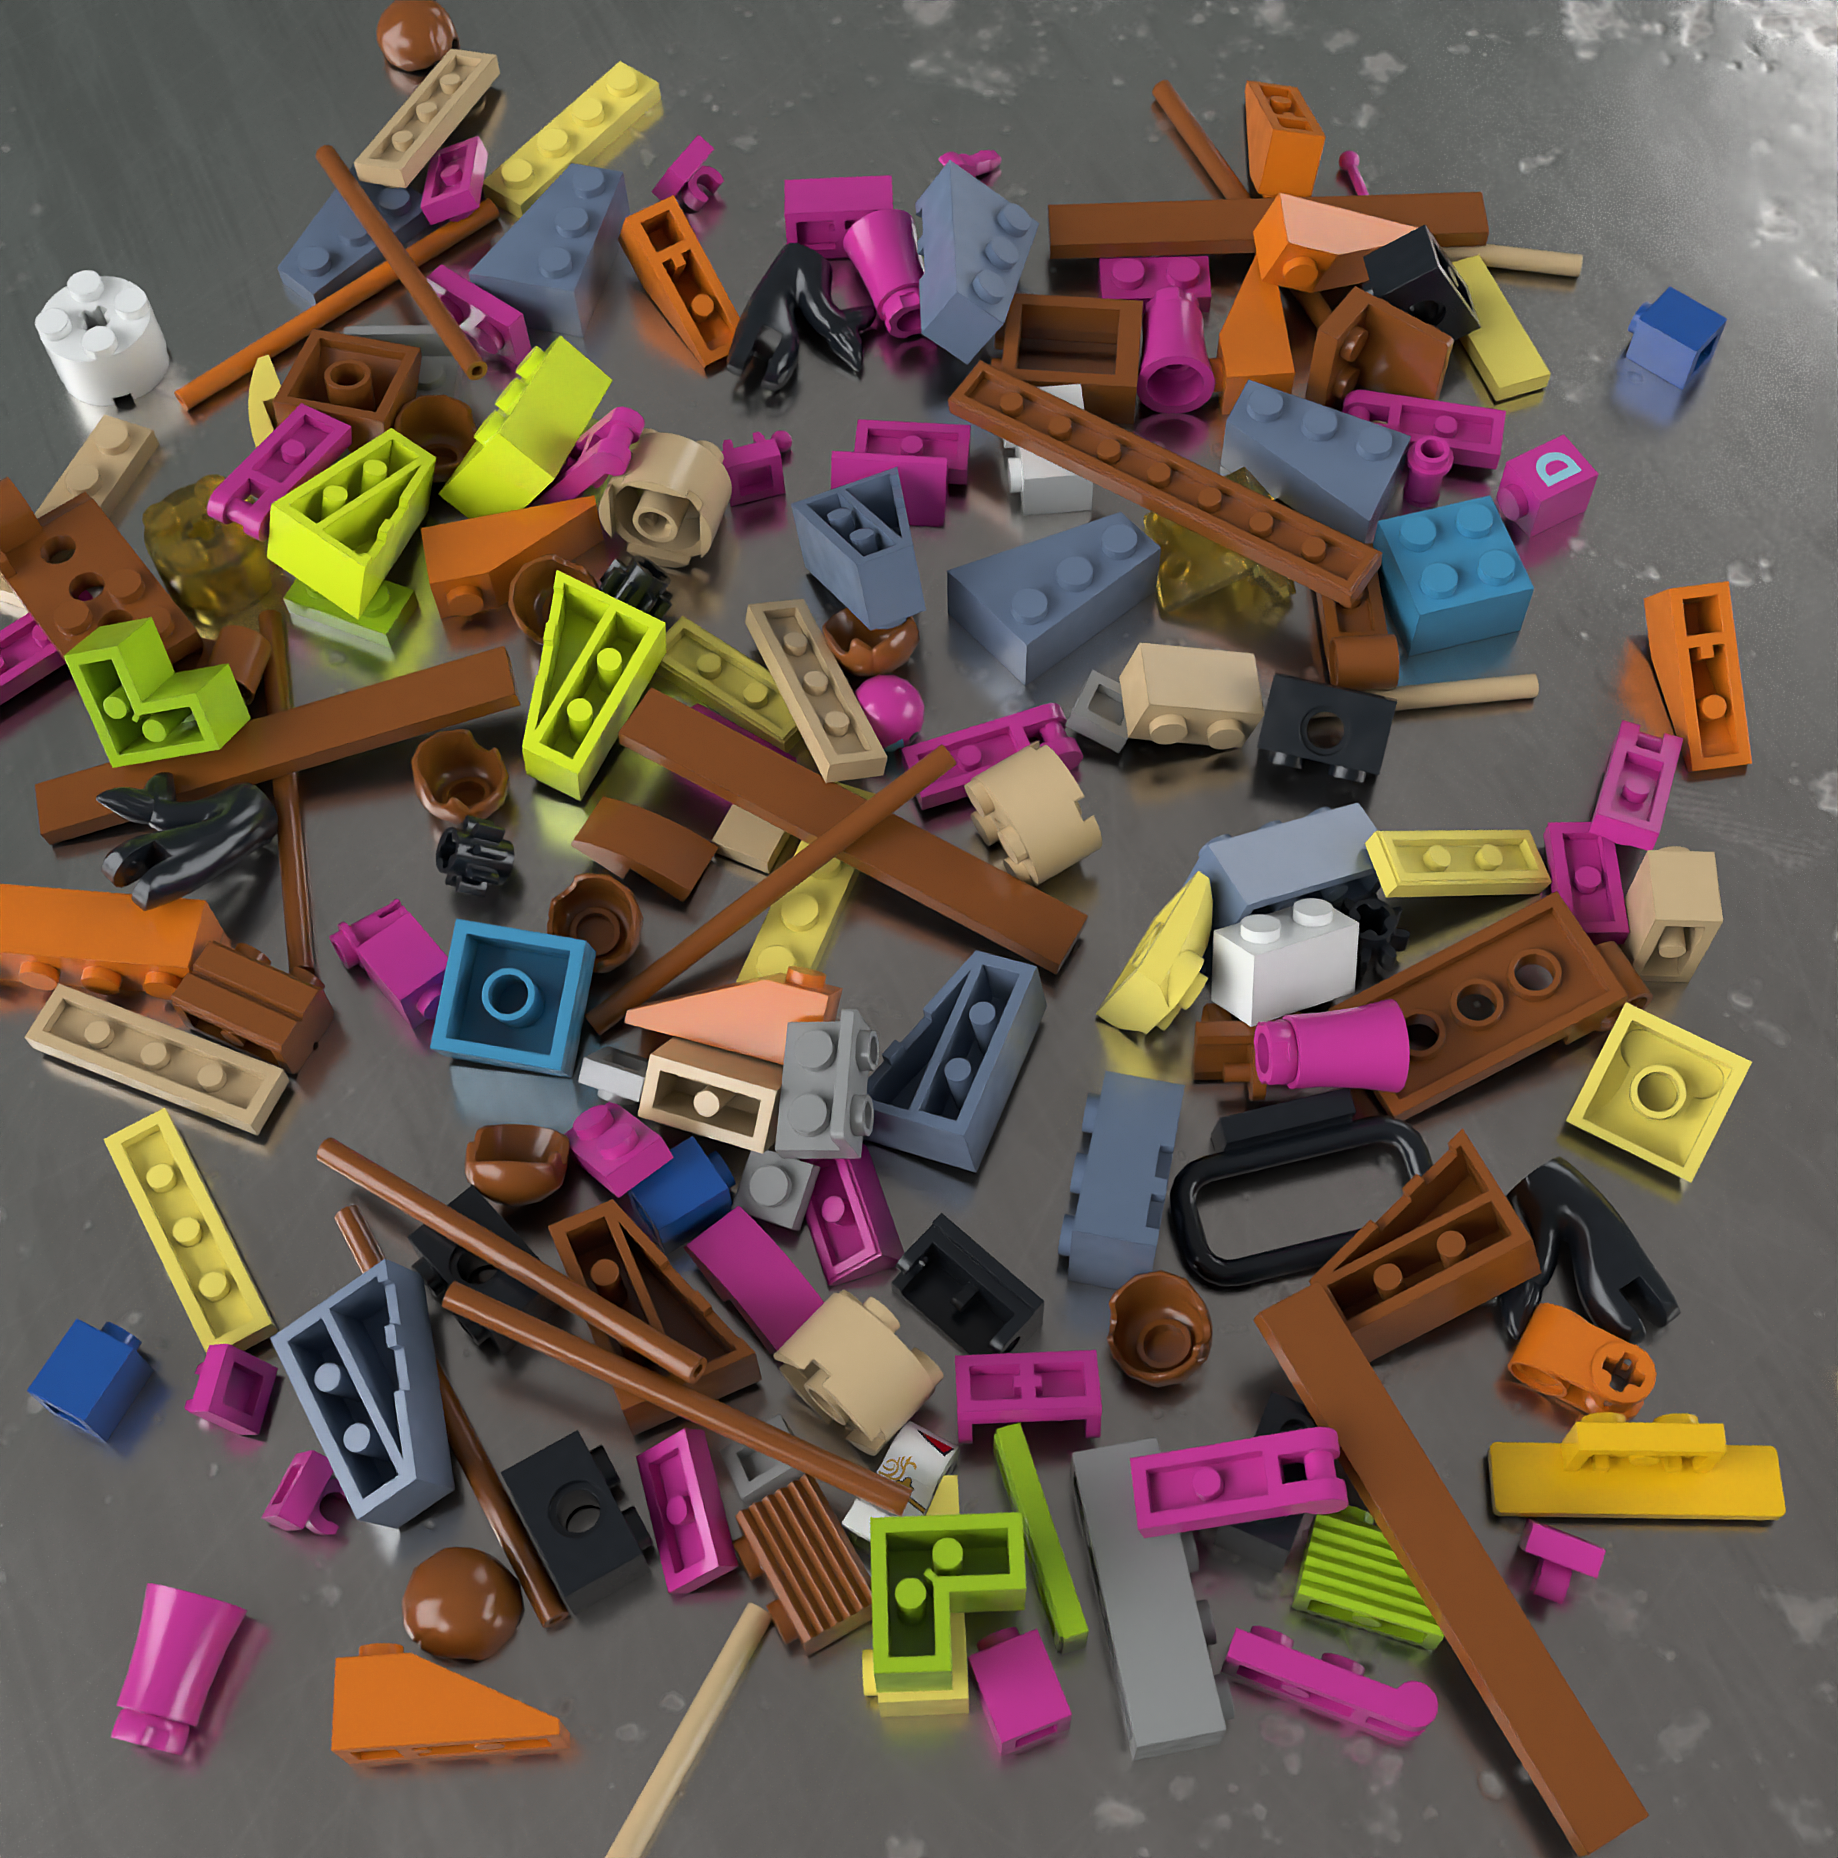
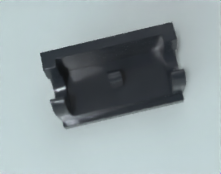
M943 1213L932 1222V1225L902 1255L895 1265L901 1272L891 1282L892 1290L966 1355L1016 1353L1043 1325L1044 1300Z

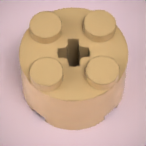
M644 428L639 440L629 446L632 457L625 473L620 476L612 475L599 505L600 520L611 538L616 531L629 543L626 551L632 556H643L662 567L672 568L689 565L691 557L701 554L702 558L709 551L731 498L732 485L729 474L722 464L724 459L723 453L716 445L708 441L700 440L695 442L680 435Z
M1035 741L976 775L970 782L964 785L965 791L976 809L970 816L979 835L988 846L998 841L1009 856L1003 860L1007 873L1031 886L1036 887L1102 847V836L1094 815L1084 821L1081 818L1082 811L1078 801L1085 796L1068 768L1046 744L1040 747L1039 741Z
M842 1290L840 1293H833L774 1354V1359L784 1362L779 1368L782 1375L817 1415L828 1425L833 1419L842 1425L848 1423L854 1429L845 1439L861 1451L875 1456L934 1394L935 1386L944 1378V1375L929 1356L915 1347L910 1351L894 1334L901 1327L900 1323L881 1302L873 1297H869L862 1304L850 1292Z

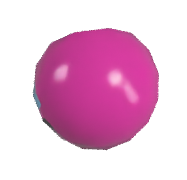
M878 675L865 680L854 691V695L885 752H894L904 748L919 735L924 723L925 706L919 691L909 681L896 675Z

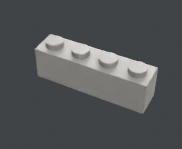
M1157 1437L1073 1452L1070 1466L1072 1486L1133 1761L1220 1744L1227 1730L1225 1721L1235 1717L1233 1699L1225 1673L1213 1675L1207 1646L1214 1645L1217 1641L1211 1608L1207 1599L1196 1601L1189 1573L1199 1571L1197 1549L1192 1531L1144 1538L1137 1527L1130 1458L1161 1453Z

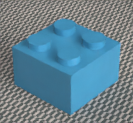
M1491 495L1378 521L1373 548L1383 552L1382 563L1377 570L1381 595L1408 657L1521 630L1534 586Z
M456 919L430 1049L445 1057L572 1078L596 951L586 940Z

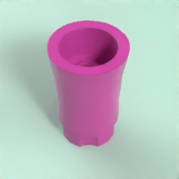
M883 209L872 212L855 222L844 237L843 247L859 272L872 298L879 318L885 321L889 334L897 338H906L910 335L921 333L919 279L925 273L922 256L918 254V236L914 218L908 212L900 209Z
M1178 286L1157 290L1154 298L1145 305V314L1142 320V354L1136 393L1141 402L1154 411L1160 413H1187L1205 404L1215 389V378L1208 359L1204 338L1203 315L1199 310V302L1195 294L1184 292Z
M1393 999L1348 1009L1320 1013L1289 1014L1276 1021L1258 1022L1255 1029V1066L1261 1084L1287 1085L1290 1089L1316 1087L1362 1088L1398 1093L1406 1083L1410 1058L1408 1031L1403 1012L1398 1003Z
M147 1583L137 1639L129 1669L116 1706L123 1709L119 1712L111 1738L181 1756L189 1734L188 1725L197 1727L209 1689L224 1654L247 1610L200 1594Z

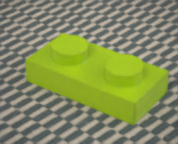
M297 578L283 597L288 611L389 648L392 647L419 604L414 590L387 580L382 582L359 620Z

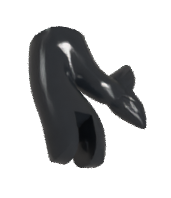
M789 243L780 250L742 312L729 349L727 370L741 378L747 365L751 363L753 356L768 362L761 387L772 391H778L784 387L792 375L798 360L799 335L795 311L800 310L807 322L820 335L826 337L833 351L852 369L860 371L864 362V346L860 335L873 324L877 313L875 306H860L840 310L834 305L831 297L833 269L829 261L809 247L798 243Z
M161 772L152 776L146 782L143 789L118 787L106 790L96 797L100 804L117 815L135 823L148 824L157 830V832L136 836L116 846L106 855L101 868V872L115 887L122 888L139 880L132 892V901L143 911L157 908L194 892L236 865L255 850L270 843L278 833V815L273 804L257 786L248 782L232 784L202 799L177 801L173 774Z
M1559 1156L1546 1162L1522 1179L1506 1195L1509 1203L1533 1239L1542 1272L1500 1294L1502 1320L1507 1331L1515 1340L1521 1338L1536 1306L1541 1302L1543 1289L1549 1284L1555 1272L1562 1240L1567 1242L1570 1249L1579 1297L1586 1313L1596 1327L1635 1345L1645 1341V1327L1636 1311L1619 1291L1620 1289H1622L1642 1315L1655 1326L1665 1327L1679 1316L1681 1312L1673 1293L1647 1257L1622 1217L1605 1196L1567 1160Z

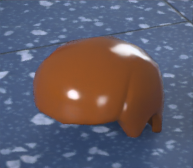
M395 0L384 10L377 26V42L389 63L408 72L430 67L446 55L452 47L453 40H459L450 15L436 0Z
M444 394L421 395L403 404L395 418L394 425L395 431L436 457L433 484L446 483L477 441L473 438L478 429L474 423L470 406L465 402Z
M555 554L544 555L523 564L510 583L508 601L510 611L524 634L540 645H544L543 637L546 622L549 620L557 570L599 590V585L594 576L584 566L562 559Z
M846 607L833 614L822 626L826 644L833 653L840 668L850 675L863 678L887 675L898 669L908 661L920 641L919 630L913 615L907 617L906 621L897 627L870 630Z
M456 729L436 732L418 744L411 761L418 800L428 812L441 820L459 825L464 824L465 816L467 815L486 819L505 802L510 787V777L504 761L501 760V754L496 747L491 750L481 747L477 744L472 732L469 730Z
M593 873L576 875L569 887L552 898L548 912L547 934L586 940L596 951L593 973H608L620 967L638 948L644 917L632 891L611 875Z
M499 1124L479 1128L475 1133L474 1142H469L466 1148L465 1174L467 1182L473 1185L482 1196L497 1204L519 1207L541 1202L557 1191L564 1182L570 1149L569 1138L567 1135L554 1129L535 1125Z
M1163 1270L1137 1274L1114 1292L1109 1300L1110 1327L1107 1342L1113 1358L1118 1361L1120 1368L1132 1380L1156 1388L1181 1383L1188 1380L1208 1359L1213 1338L1211 1316L1204 1300L1186 1278Z
M472 1547L443 1548L416 1566L401 1601L403 1627L411 1640L419 1644L421 1650L441 1659L463 1658L481 1661L491 1657L514 1635L523 1609L518 1579L500 1560Z

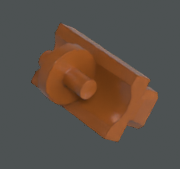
M1207 1003L1203 1007L1201 1022H1196L1192 1059L1193 1080L1223 1079L1224 1083L1247 1082L1250 1101H1265L1267 1084H1261L1255 1066L1254 1035L1256 1026L1251 1027L1243 1021H1239L1237 1017L1216 1003ZM1297 1011V1012H1294V1013H1292V1014H1301V1013H1300V1011Z

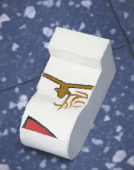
M908 1421L899 1431L876 1473L913 1489L902 1516H925L942 1477L952 1474L961 1448L911 1421ZM856 1498L842 1521V1527L853 1547L871 1556L870 1518L900 1516L863 1499L859 1500Z

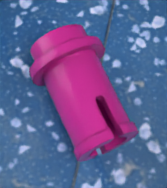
M1435 435L1423 436L1408 449L1406 461L1410 469L1407 481L1404 484L1403 490L1405 491L1403 496L1414 507L1427 508L1439 500L1443 476L1450 471L1454 460L1453 452L1443 438Z
M399 899L392 900L390 904L351 925L344 921L339 923V931L329 936L334 950L347 969L357 964L361 968H365L356 948L408 912L404 905H401Z

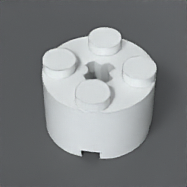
M91 270L77 272L69 278L66 287L49 299L35 319V326L61 381L73 397L84 403L96 406L116 405L113 398L130 393L133 400L155 388L168 369L169 355L167 353L166 341L149 300L143 290L125 279L99 276L98 273Z

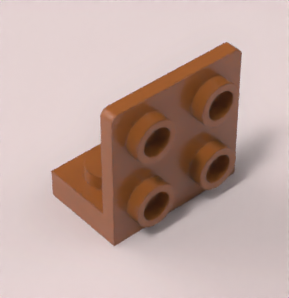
M1355 286L1318 328L1305 399L1330 407L1337 398L1344 400L1346 395L1358 383L1375 392L1438 401L1454 340L1450 335L1440 331L1435 326L1427 324L1392 306L1384 299L1377 298Z

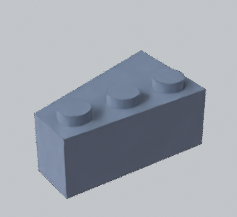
M949 160L915 203L916 216L922 218L923 234L917 241L918 254L924 256L925 269L924 275L919 279L921 334L968 365L1004 324L1039 223L1031 218L1022 207L1010 203Z
M897 467L791 504L805 567L870 630L894 628L903 624L907 617L926 611Z
M976 950L922 1009L925 1016L902 1042L894 1040L882 1053L883 1063L868 1078L867 1095L871 1096L873 1102L874 1122L870 1136H863V1139L977 1172L1047 1007L1037 966Z
M1105 1071L1101 1094L1088 1093L1082 1132L1092 1133L1088 1154L1076 1153L1070 1192L1080 1195L1075 1216L1064 1215L1058 1246V1255L1070 1257L1069 1281L1118 1290L1133 1276L1152 1272L1185 1085Z
M384 1259L270 1339L356 1519L398 1529L455 1489L424 1280L420 1273Z

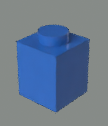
M1669 286L1653 304L1648 301L1644 302L1633 316L1628 327V331L1633 334L1626 358L1683 390L1713 358L1727 318Z
M693 1136L670 1149L674 1158L628 1191L633 1207L665 1255L700 1235L733 1210L731 1209L732 1201L729 1189L735 1186L736 1182L731 1171L717 1151H713L706 1156Z
M76 1319L31 1383L27 1392L50 1413L107 1442L154 1372V1369L137 1352L142 1342L128 1331L107 1321L101 1330H98Z

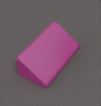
M832 451L831 490L897 467L909 526H944L948 501V458Z
M862 1143L861 1159H800L801 1161L821 1167L805 1217L827 1284L834 1287L895 1267L904 1254V1250L867 1146Z

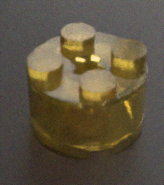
M218 474L203 476L196 483L177 489L160 502L150 505L143 513L142 521L145 526L144 542L147 552L167 593L177 606L193 614H196L195 609L213 611L215 617L238 614L260 602L273 586L271 577L275 567L279 568V566L267 558L268 540L261 542L245 534L243 526L238 523L232 522L226 525L208 516L207 505L213 491L226 479ZM251 495L245 500L251 504L256 502Z

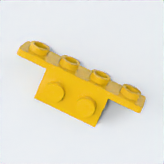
M1593 1413L1582 1417L1581 1422H1576L1561 1443L1494 1442L1487 1452L1492 1508L1497 1516L1779 1520L1786 1513L1777 1450L1773 1446L1726 1445L1723 1423H1699L1698 1417L1692 1414H1666L1656 1417L1653 1423L1626 1422L1625 1416L1619 1413Z

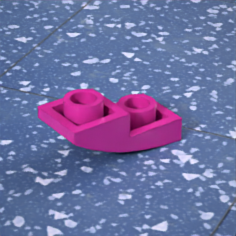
M739 1205L683 1247L722 1301L731 1300L770 1354L776 1353L824 1303L815 1289L781 1248Z

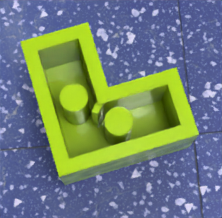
M152 617L98 627L64 655V659L112 768L220 750L251 719L229 663L175 673Z
M1022 1512L870 1518L873 1668L877 1693L953 1690L950 1613L1025 1610L1026 1570Z

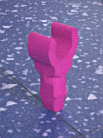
M980 150L978 153L970 156L952 151L941 155L938 159L943 166L951 160L974 177L989 173L1001 164V156L995 150Z

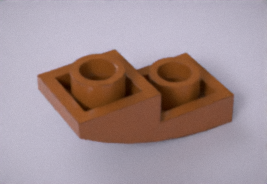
M605 796L601 798L571 843L572 847L620 878L624 879L629 869H632L682 902L688 897L719 848L697 833L666 817L642 807Z

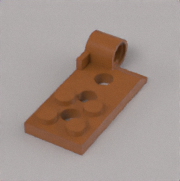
M5 477L0 480V575L64 661V655L98 627L152 617L171 664L204 646L195 627L96 501L86 491L37 519L10 478ZM64 550H75L73 556L67 561L58 564L49 563L55 554ZM94 586L104 587L103 591L96 598L88 601L78 600L79 595L84 590Z
M1556 891L1329 1008L1328 1011L1354 1008L1393 999L1400 1006L1407 1027L1412 1024H1424L1435 1031L1438 1040L1432 1047L1420 1051L1409 1048L1408 1076L1400 1092L1372 1090L1387 1115L1406 1120L1560 1039H1563L1567 1045L1594 1030L1597 1032L1611 1030L1626 1002L1644 1010L1652 1001L1653 995L1615 941H1608L1595 946ZM1526 965H1539L1549 971L1553 981L1544 989L1529 990L1518 983L1515 973ZM1479 994L1490 999L1496 1010L1490 1017L1484 1020H1471L1461 1014L1457 1005L1465 996Z

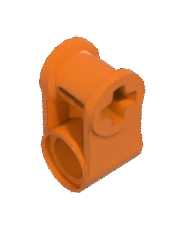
M1540 1303L1536 1306L1508 1363V1370L1511 1374L1531 1389L1556 1397L1588 1414L1601 1412L1622 1414L1625 1416L1626 1422L1633 1419L1641 1410L1644 1400L1655 1386L1657 1377L1654 1362L1648 1353L1639 1346L1590 1324L1583 1317L1569 1309L1550 1303ZM1625 1359H1629L1631 1361L1630 1366L1623 1363ZM1613 1374L1621 1376L1626 1380L1622 1392L1616 1391L1609 1386ZM1607 1401L1612 1404L1608 1407L1604 1405V1402Z

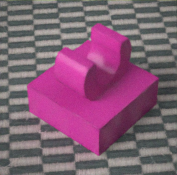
M698 134L668 168L651 192L662 201L673 195L676 197L681 191L685 204L692 210L699 212L709 198L699 190L697 184L705 186L708 191L714 194L724 182L723 177L716 169L710 166H702L714 151V148Z
M755 432L752 433L754 443L736 448L733 447L731 439L723 441V451L721 452L724 459L722 464L731 480L732 494L729 501L731 507L786 493L781 453L775 438L766 440L762 433Z
M230 1344L209 1345L204 1362L196 1367L195 1374L199 1375V1380L193 1399L186 1400L184 1408L189 1413L238 1435H259L278 1368Z
M315 1450L295 1454L261 1519L284 1531L300 1530L306 1526L311 1532L318 1535L336 1534L339 1526L332 1521L326 1520L321 1515L320 1502L328 1493L335 1495L338 1499L348 1500L338 1479H330L334 1471L328 1458Z
M1529 1518L1526 1520L1518 1544L1524 1551L1540 1557L1535 1567L1529 1590H1532L1533 1594L1559 1604L1563 1603L1572 1571L1576 1570L1597 1578L1606 1550L1596 1543Z

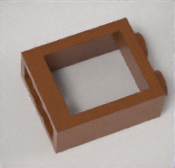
M1015 293L1005 322L995 333L994 350H1003L1002 359L992 358L991 366L1035 387L1081 384L1084 410L1111 423L1134 425L1143 301ZM1020 338L1117 344L1115 375L1017 369Z

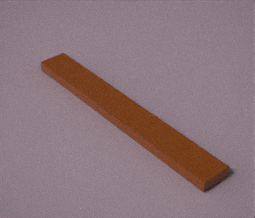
M1482 192L1299 197L1417 228L1426 225L1441 247L1486 246L1489 235ZM1275 198L1048 205L1050 259L1257 253L1253 231Z
M981 360L948 399L950 413L1348 608H1351L1381 566L1383 552Z
M500 646L250 720L220 750L112 768L111 763L108 762L35 784L40 834L49 845L129 822V820L100 804L96 797L106 790L118 787L143 789L146 782L152 776L161 772L173 774L177 801L198 800L213 795L235 783L248 782L254 785L520 706L521 703L510 657L505 646Z
M653 687L649 689L618 732L619 744L808 844H811L867 801V799L834 782L825 783L821 775ZM893 813L835 857L1056 975L1087 923L1088 915Z
M1319 1281L1259 1312L1253 1319L1317 1426L1328 1427L1337 1431L1340 1448L1338 1461L1578 1857L1590 1855L1647 1818L1649 1814Z

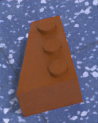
M1463 1128L1448 1142L1449 1150L1422 1177L1416 1174L1402 1188L1404 1195L1375 1223L1370 1219L1309 1280L1310 1285L1319 1281L1368 1362L1542 1273L1533 1239Z
M613 1199L548 1226L569 1278L706 1358L707 1365L701 1378L696 1383L690 1384L587 1322L595 1345L715 1400L762 1380L756 1352L742 1337H737L713 1311L712 1305L698 1290L695 1291L670 1265L669 1259ZM612 1385L633 1436L679 1416Z

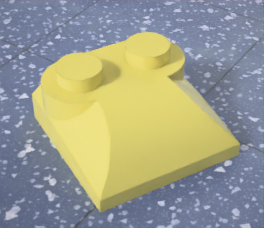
M1197 871L1154 917L1097 1010L1096 1015L1115 1028L1140 1031L1146 1035L1155 1026L1165 1031L1181 1008L1187 1010L1192 1005L1208 980L1207 976L1199 972L1205 960L1202 957L1208 946L1212 927L1213 898L1210 880L1207 876Z
M1626 1002L1565 1122L1692 1183L1752 1061Z

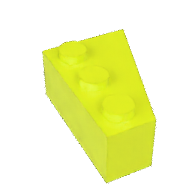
M561 335L545 351L536 345L522 360L515 371L522 378L520 380L517 377L514 378L495 402L499 410L493 411L476 431L473 438L477 441L438 493L468 519L524 509L556 478L613 380Z
M390 428L271 504L267 558L359 620L429 510L436 457Z
M557 570L553 586L554 594L549 620L546 622L542 656L538 675L535 678L522 751L526 775L581 801L616 741L618 732L628 720L666 654V623Z

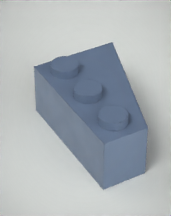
M571 163L468 273L470 282L523 313L527 328L584 337L621 246L618 237L625 217L630 216L624 173L622 171Z
M1248 379L1226 420L1220 465L1262 495L1276 502L1282 500L1305 516L1362 543H1370L1376 532L1378 521L1382 520L1401 481L1411 436Z
M1118 512L947 570L948 614L1026 686L1157 590L1161 547L1122 512Z
M1359 803L1336 809L1322 807L1311 812L1306 817L1282 823L1280 820H1274L1264 824L1256 831L1234 837L1229 834H1223L1213 838L1201 848L1198 854L1199 859L1184 883L1185 885L1197 871H1200L1210 880L1213 898L1212 927L1208 946L1202 957L1205 960L1199 972L1207 977L1212 975L1214 930L1240 923L1244 917L1249 915H1266L1292 907L1296 901L1301 899H1322L1332 904L1333 908L1340 911L1343 899L1349 898L1356 903L1362 899L1369 898L1372 893L1378 892L1381 884L1364 844L1378 830Z

